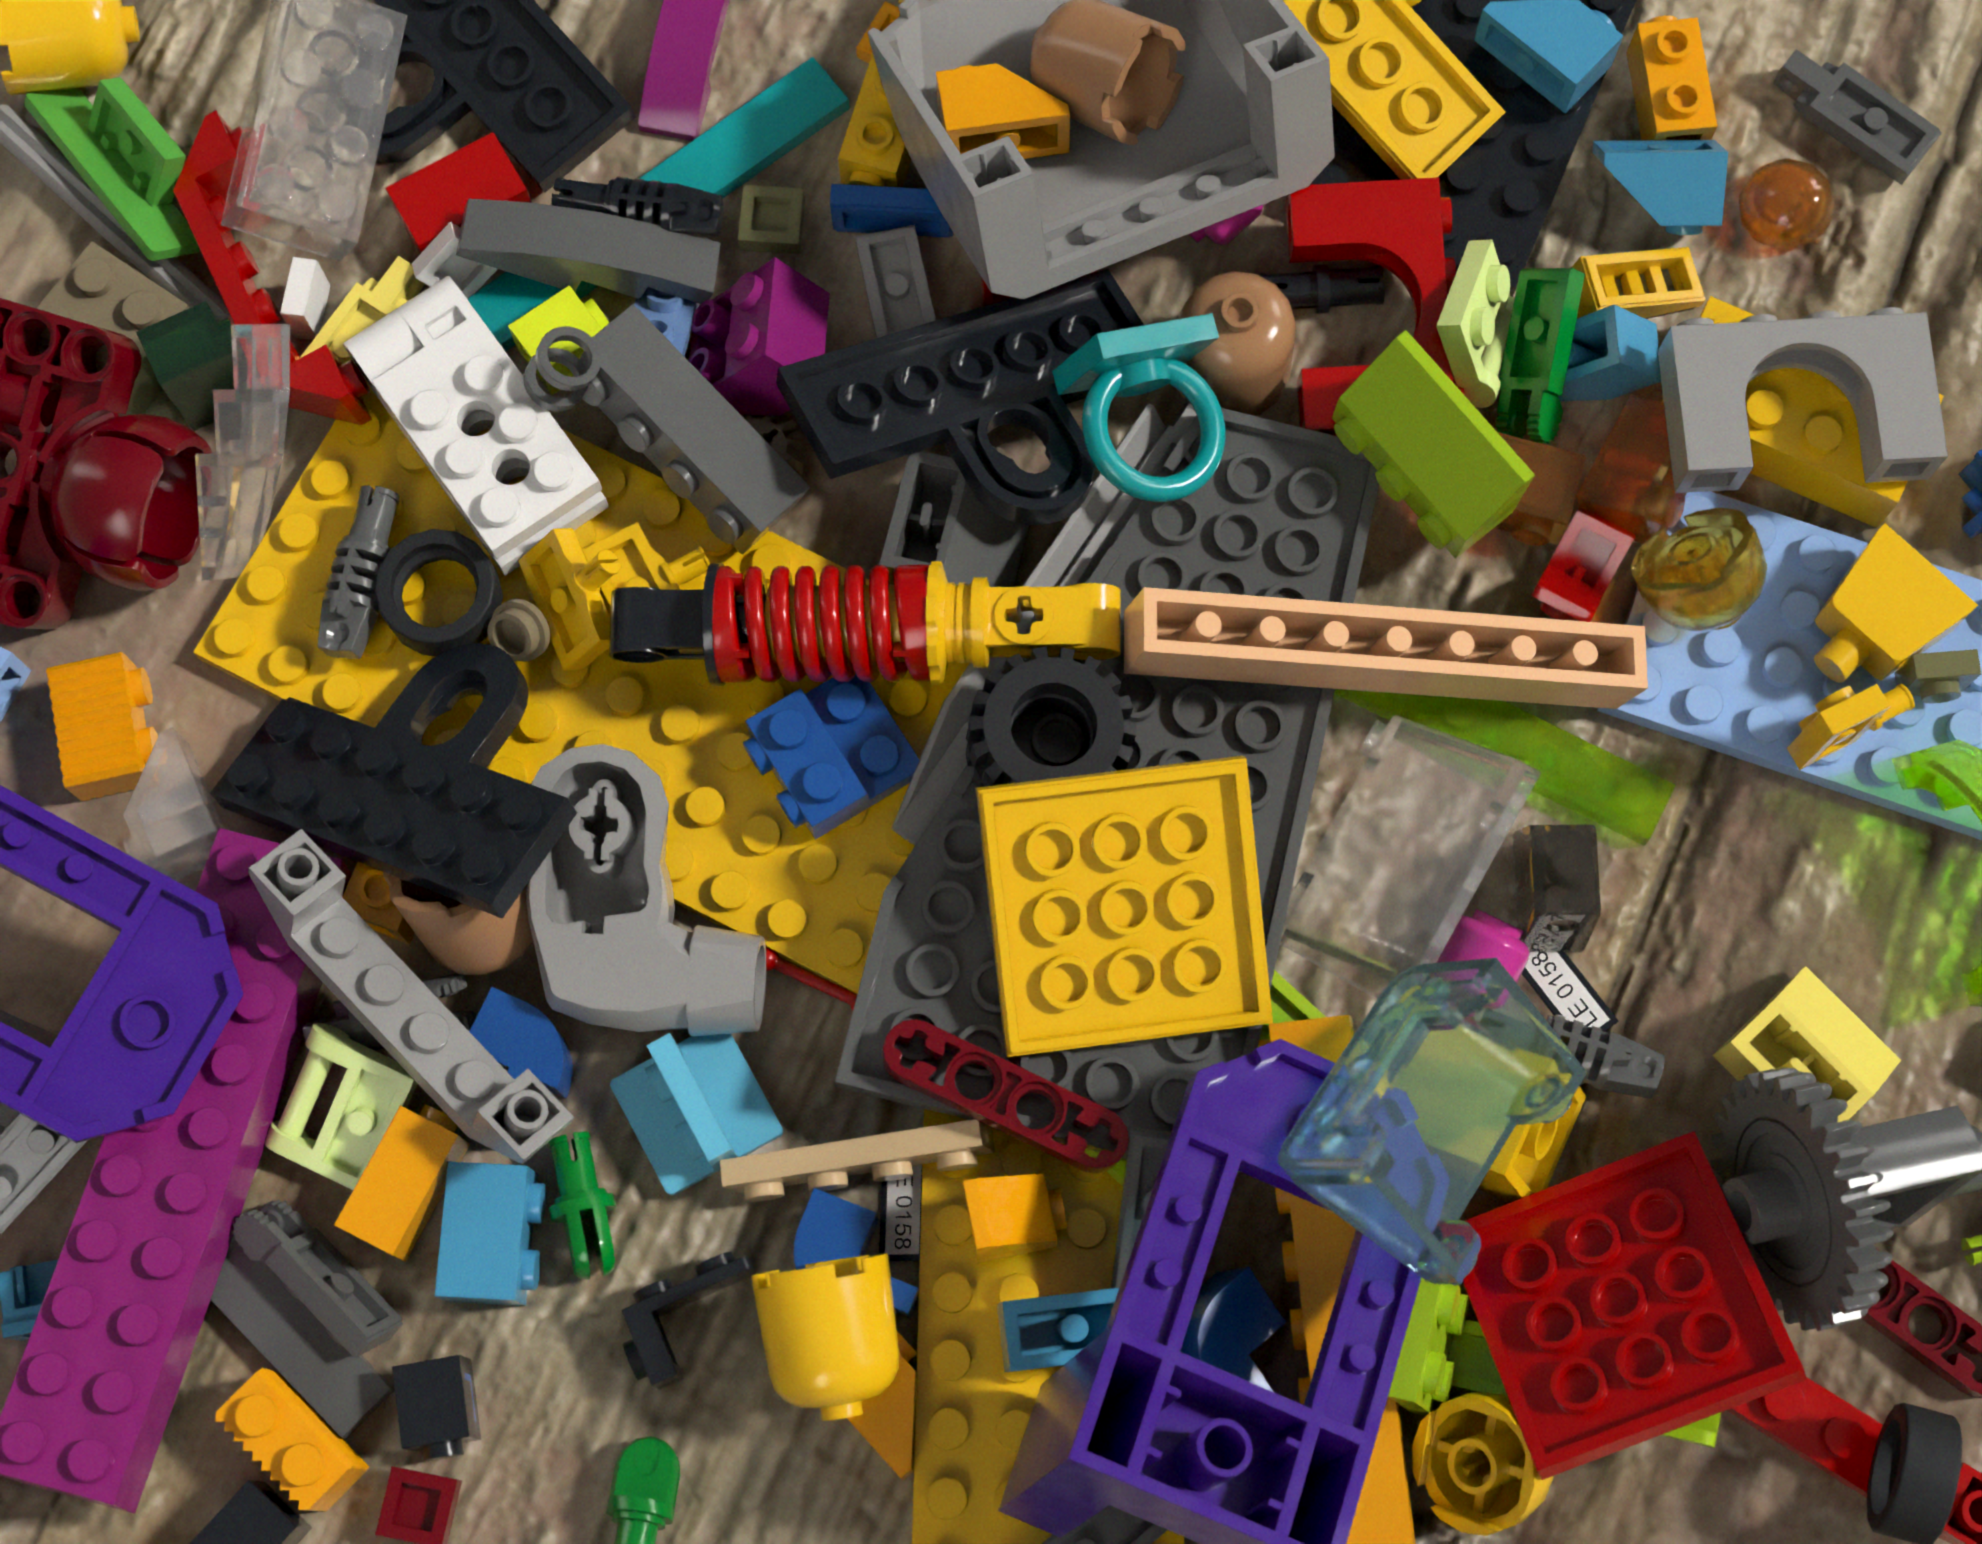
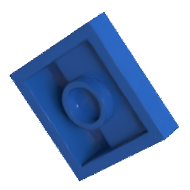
M857 675L849 682H840L832 677L805 694L800 688L745 721L751 738L742 743L749 757L762 776L771 770L773 771L784 791L775 796L787 818L795 829L805 823L815 840L909 784L919 762V758L871 683L860 680Z

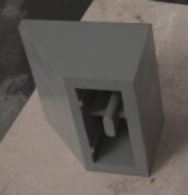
M918 451L908 455L879 565H884L888 568L890 585H893V570L898 565H931L932 561H941L948 582H954L955 584L966 582V584H970L973 577H987L990 587H1015L1030 525L1007 520L985 507L971 490L952 457Z

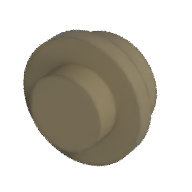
M510 599L499 605L493 612L492 619L488 624L487 634L490 644L504 650L513 661L525 662L534 660L548 648L550 642L548 622L543 613L534 604L526 600Z

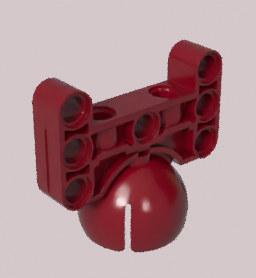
M0 298V623L16 628L52 630L63 626L70 619L74 611L75 596L83 569L90 575L113 586L135 591L166 588L179 577L177 566L185 565L192 560L203 538L214 499L215 472L208 462L213 454L208 443L200 435L167 417L149 414L126 415L134 383L141 370L142 362L139 347L131 338L114 331ZM48 327L50 343L41 354L38 340L42 331ZM105 344L108 350V361L105 367L98 372L95 365V355L98 349ZM14 449L17 457L16 467L8 475L5 468V460L8 453ZM137 555H138V556H141V557H143V558H145V559H148V560H150V561H153V562L146 561V560L141 559V558L136 557V556H137ZM36 587L41 599L37 612L33 614L28 603L29 595Z

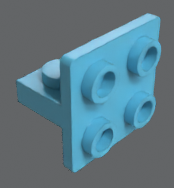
M668 1033L646 1045L652 1055L651 1059L619 1075L610 1082V1087L663 1188L672 1196L719 1171L720 1160L746 1156L781 1137L783 1134L781 1124L732 1034L691 1036L677 1044L672 1035Z

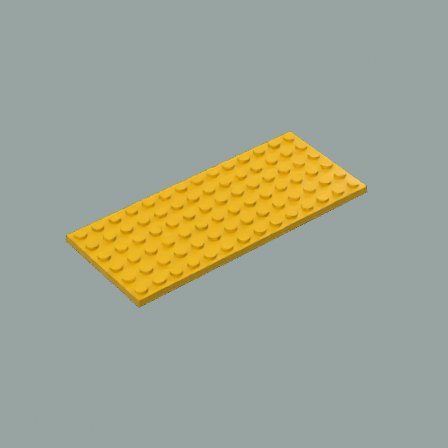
M366 381L370 393L363 396L362 399L372 420L363 425L337 419L334 421L193 653L199 660L279 701L291 697L375 728L413 676L436 656L422 655L403 645L380 613L361 659L327 656L317 647L322 600L325 592L328 591L326 585L329 576L332 574V562L337 557L335 554L336 547L343 536H347L350 533L361 486H371L374 491L376 486L388 488L400 496V502L397 506L387 545L390 548L396 546L409 535L431 529L456 531L475 541L491 560L500 581L503 593L502 604L510 599H523L534 604L536 607L537 605L521 566L506 576L503 574ZM490 429L482 430L478 432L475 436L484 435ZM562 429L599 479L602 486L601 492L606 497L609 505L607 509L574 530L581 549L638 522L651 548L661 555L667 563L701 546L710 564L723 563L724 566L731 567L736 573H743V580L744 573L748 567L758 566L765 574L767 589L770 585L771 572L776 566H785L790 570L793 585L797 569L801 566H810L816 572L817 585H819L822 568L826 565H834L839 569L841 585H844L846 568L771 531H768L749 550L741 555L732 544L725 543L716 537L709 528L706 517L687 498H682L675 494L667 486L663 478ZM526 476L514 478L508 485L517 484L523 481ZM440 560L425 564L410 576L403 588L402 600L405 611L413 621L424 627L437 628L454 623L465 615L475 601L477 589L473 575L465 566L456 561ZM706 573L680 585L679 589L703 590ZM866 579V585H869L868 579ZM600 589L599 592L610 615L611 609ZM488 637L480 642L491 645ZM551 639L546 651L536 659L525 662L514 661L526 679L528 702L520 722L489 763L487 769L531 784L541 766L570 748L605 744L631 751L660 776L669 803L665 862L673 885L674 903L726 930L763 936L765 946L778 953L779 957L858 994L884 890L893 876H896L915 847L891 829L909 784L815 840L805 823L796 829L793 827L775 796L784 791L772 770L763 776L760 774L742 743L751 738L745 722L747 719L800 688L805 694L824 682H814L807 675L800 682H789L783 676L776 682H764L757 676L751 682L726 683L724 686H712L707 676L704 659L664 660L661 662L639 664L610 658L609 648L585 669L564 671ZM970 662L949 663L942 685H932L930 681H916L908 670L905 676L898 682L884 679L881 673L875 681L870 682L919 760L944 700ZM475 694L466 696L459 700L452 710L435 718L422 736V745H438L455 737L481 705L483 697Z

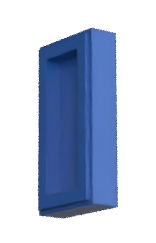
M831 184L830 210L833 230H836V232L875 233L915 225L917 236L947 238L953 236L952 229L928 189Z

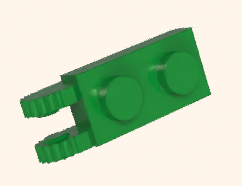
M1522 268V271L1519 272L1499 377L1501 384L1499 390L1501 392L1497 407L1498 417L1495 419L1497 432L1506 442H1519V440H1523L1524 435H1529L1530 440H1533L1534 443L1550 444V441H1554L1555 436H1558L1557 432L1560 430L1559 423H1561L1563 409L1558 396H1562L1585 278V273L1574 268ZM1527 395H1531L1530 403H1529V400H1528Z

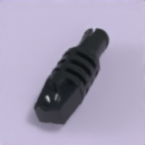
M620 176L616 179H611L608 184L566 180L562 177H557L554 183V190L560 193L552 194L551 205L596 211L657 224L669 232L692 234L702 238L719 237L724 216V201L721 195L678 183H662L661 181L654 180L645 181L644 179L637 178L628 179L627 177Z

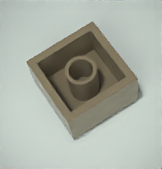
M93 241L88 244L36 307L40 310L123 334L135 342L139 347L142 362L141 370L134 383L126 415L144 414L208 335L188 304ZM48 327L42 331L38 340L41 354L50 343ZM105 344L98 349L95 355V365L98 372L105 367L108 361V350Z

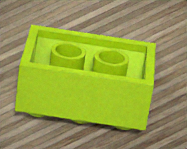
M1407 330L1398 335L1339 397L1332 416L1336 423L1334 425L1335 433L1343 445L1353 454L1358 455L1361 452L1378 470L1375 472V476L1386 494L1397 502L1403 499L1419 517L1417 525L1424 537L1437 549L1445 547L1455 559L1513 513L1535 476L1531 469Z

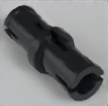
M1326 264L1314 265L1312 271L1259 273V276L1274 283L1289 300L1292 310L1314 308L1316 314L1329 313L1330 307L1376 304L1377 306L1384 304L1385 283L1380 282V278L1384 277V273L1380 265L1369 268L1328 270Z

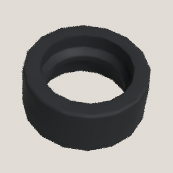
M438 529L409 535L391 548L378 568L374 590L379 612L400 642L412 650L427 656H438L458 646L482 642L488 637L487 629L493 612L502 604L503 599L498 574L491 560L475 541L456 531ZM440 560L456 561L465 566L473 575L477 589L475 601L469 611L454 623L437 628L424 627L413 621L405 611L402 600L403 588L410 576L425 564Z
M1907 1403L1896 1404L1887 1415L1873 1454L1867 1488V1521L1874 1533L1915 1544H1934L1942 1534L1957 1492L1962 1461L1963 1442L1961 1426L1955 1416Z

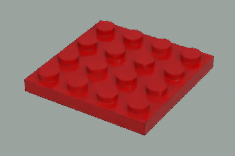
M1695 1131L1442 1229L1541 1480L1807 1380L1802 1363Z

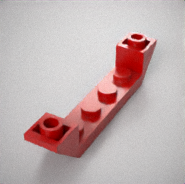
M215 110L205 115L173 191L260 381L285 407L363 425L372 420L362 399L363 396L370 393V390L356 364L352 360L343 364L327 345L300 358L286 335L279 337L274 324L282 320L281 315L267 291L263 287L258 290L252 279L260 271L246 245L242 241L236 243L231 231L238 227V223L228 206V203L261 186V182L251 163L259 159V155L245 130L241 126L232 130Z
M1808 1377L1807 1380L1727 1410L1867 1498L1870 1468L1877 1440L1883 1426L1882 1423ZM1961 1463L1958 1487L1951 1513L1942 1534L1938 1538L1951 1544H1982V1473L1966 1463Z

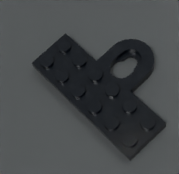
M372 0L390 21L336 66L327 82L323 102L327 122L341 144L353 155L374 163H395L417 155L471 111L490 133L494 132L500 144L544 193L554 186L557 177L564 178L636 118L629 103L534 0ZM416 61L427 64L433 69L434 82L431 91L420 102L410 106H398L393 111L382 115L374 114L367 108L369 94L378 86L379 80L397 66Z
M1105 269L1071 280L1026 299L1012 297L779 367L776 385L830 479L944 443L971 490L985 507L1000 517L1013 522L1028 525L1050 524L1067 518L1081 507L1088 495L1095 472V464L1088 453L1083 432L1066 404L1085 399L1089 390L1058 395L1052 371L1096 334L1143 326L1144 324L1109 269ZM1008 424L1023 426L1031 430L1046 447L1045 455L1050 463L1049 468L1042 473L1033 474L1025 472L1015 464L1012 458L998 452L990 444L987 434L998 426Z
M482 643L466 644L452 648L426 663L413 676L375 728L291 697L286 700L282 699L210 792L211 796L224 809L290 835H294L302 829L317 846L502 919L577 814V811L567 797L487 769V766L516 728L525 712L528 702V685L524 675L509 654L501 648ZM475 694L483 697L481 705L455 737L438 745H422V736L435 718L452 710L455 704L466 696Z

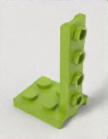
M1427 1260L1388 1396L1409 1412L1426 1416L1429 1412L1436 1410L1441 1405V1402L1446 1403L1448 1401L1452 1388L1468 1392L1507 1395L1479 1322L1467 1320L1469 1296L1464 1294L1465 1287L1445 1264ZM1722 1412L1660 1436L1715 1449Z

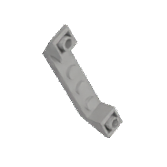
M302 829L249 867L248 874L288 946L467 1137L523 1164L573 1121L574 1116L529 1069L514 1079L343 899L346 875Z

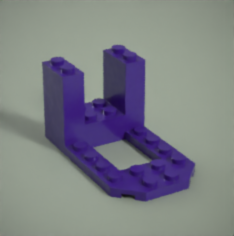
M0 785V867L120 931L51 1047L0 1021V1104L74 1143H80L173 1116L244 995L225 935V927L218 903Z
M1282 1039L1260 1046L1253 1052L1224 1063L1222 1061L1201 1069L1189 1079L1106 1329L1041 1384L998 1509L999 1512L1060 1538L1111 1505L1200 1544L1347 1543L1449 1182L1436 1155L1428 1156L1412 1124L1417 1118L1404 1093ZM1238 1171L1358 1223L1304 1405L1180 1352Z

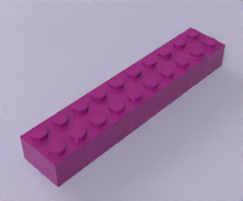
M222 828L218 829L196 892L218 903L225 927V935L244 995L174 1115L105 1135L0 1415V1476L3 1478L125 1512L136 1513L234 1235L232 1233L234 1231L233 1224L236 1223V1218L241 1215L265 1147L264 1143L268 1130L274 1121L304 1036L303 1026L310 1019L322 985V981L288 946L248 874L249 867L278 847L280 843ZM328 856L346 875L344 894L352 874L342 859Z

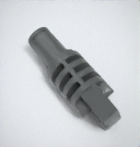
M361 486L350 533L347 536H343L342 540L337 544L335 551L337 557L332 562V574L329 576L326 585L328 591L325 592L322 600L317 647L327 656L361 659L380 612L374 592L378 568L391 549L387 545L396 509L400 502V496L388 488L376 486L374 491L371 486Z
M1490 1002L1482 1027L1558 1053L1578 1083H1588L1593 1088L1648 1099L1653 1097L1661 1080L1665 1062L1664 1055L1611 1031L1606 1033L1601 1031L1602 1029L1599 1027H1588L1583 1025V1022L1577 1020L1572 1022L1566 1020L1565 1016L1555 1014V1016L1548 1015L1547 1019L1544 1020L1508 1009L1507 1007L1497 1005V1003Z

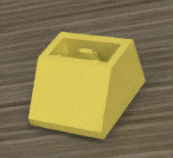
M1806 966L1712 1055L1737 1081L1744 1080V1075L1785 1067L1795 1068L1799 1072L1812 1073L1816 1077V1082L1827 1083L1831 1086L1832 1093L1826 1100L1836 1098L1847 1102V1109L1838 1116V1122L1849 1120L1875 1095L1901 1061Z

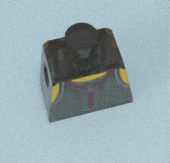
M1529 825L1513 833L1517 928L1523 930L1520 940L1526 944L1529 952H1584L1601 913L1597 831L1595 825ZM1558 920H1568V925L1554 926L1549 923Z

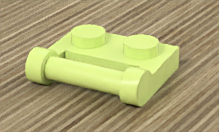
M1492 239L1468 241L1436 325L1456 385L1464 388L1466 398L1474 407L1479 408L1489 407L1494 404L1501 387L1498 374L1503 362L1515 299L1510 296L1508 268L1504 264L1500 265Z
M316 1023L313 1024L305 1043L306 1047L310 1049L281 1119L271 1123L264 1144L271 1151L354 1190L400 1105L405 1108L408 1107L418 1083L397 1061L351 1040L349 1035L334 1026ZM334 1062L347 1068L319 1136L317 1140L308 1137L304 1129Z

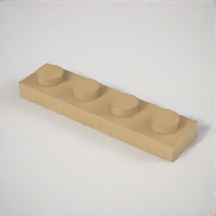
M973 1119L720 1160L722 1187L738 1193H744V1198L747 1202H756L784 1197L783 1186L808 1183L809 1191L812 1192L814 1188L821 1191L845 1188L848 1186L847 1176L872 1172L873 1181L904 1179L913 1176L912 1166L937 1162L938 1171L968 1169L978 1165V1155L995 1153L992 1127Z

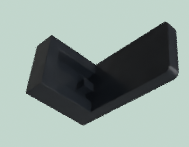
M731 1251L725 1252L695 1266L698 1277L673 1287L670 1279H664L650 1284L633 1294L636 1304L622 1309L633 1339L624 1342L623 1348L638 1381L648 1377L651 1385L660 1390L684 1379L659 1317L756 1274L753 1264L747 1256L735 1260Z

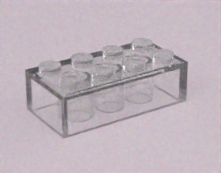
M365 0L271 1L220 225L339 262L358 244L408 15Z

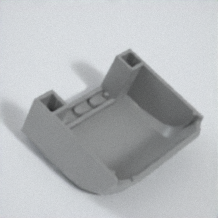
M905 0L898 6L900 16L882 32L874 27L868 31L870 45L882 86L909 156L942 215L991 293L1026 299L1304 189L1313 182L1335 157L1329 58L1283 0H1100L1179 30L1185 41L1186 49L1185 51H1177L1175 72L1183 75L1184 81L1176 103L1163 125L1158 130L1146 127L1137 136L1139 142L1134 146L1118 142L1070 118V153L1027 159L1022 157L1009 136L960 154L939 121L936 71L955 69L965 65L980 66L997 63L1032 83L1030 61L1033 37L1038 28L1044 24L1048 16L1056 8L1072 0Z

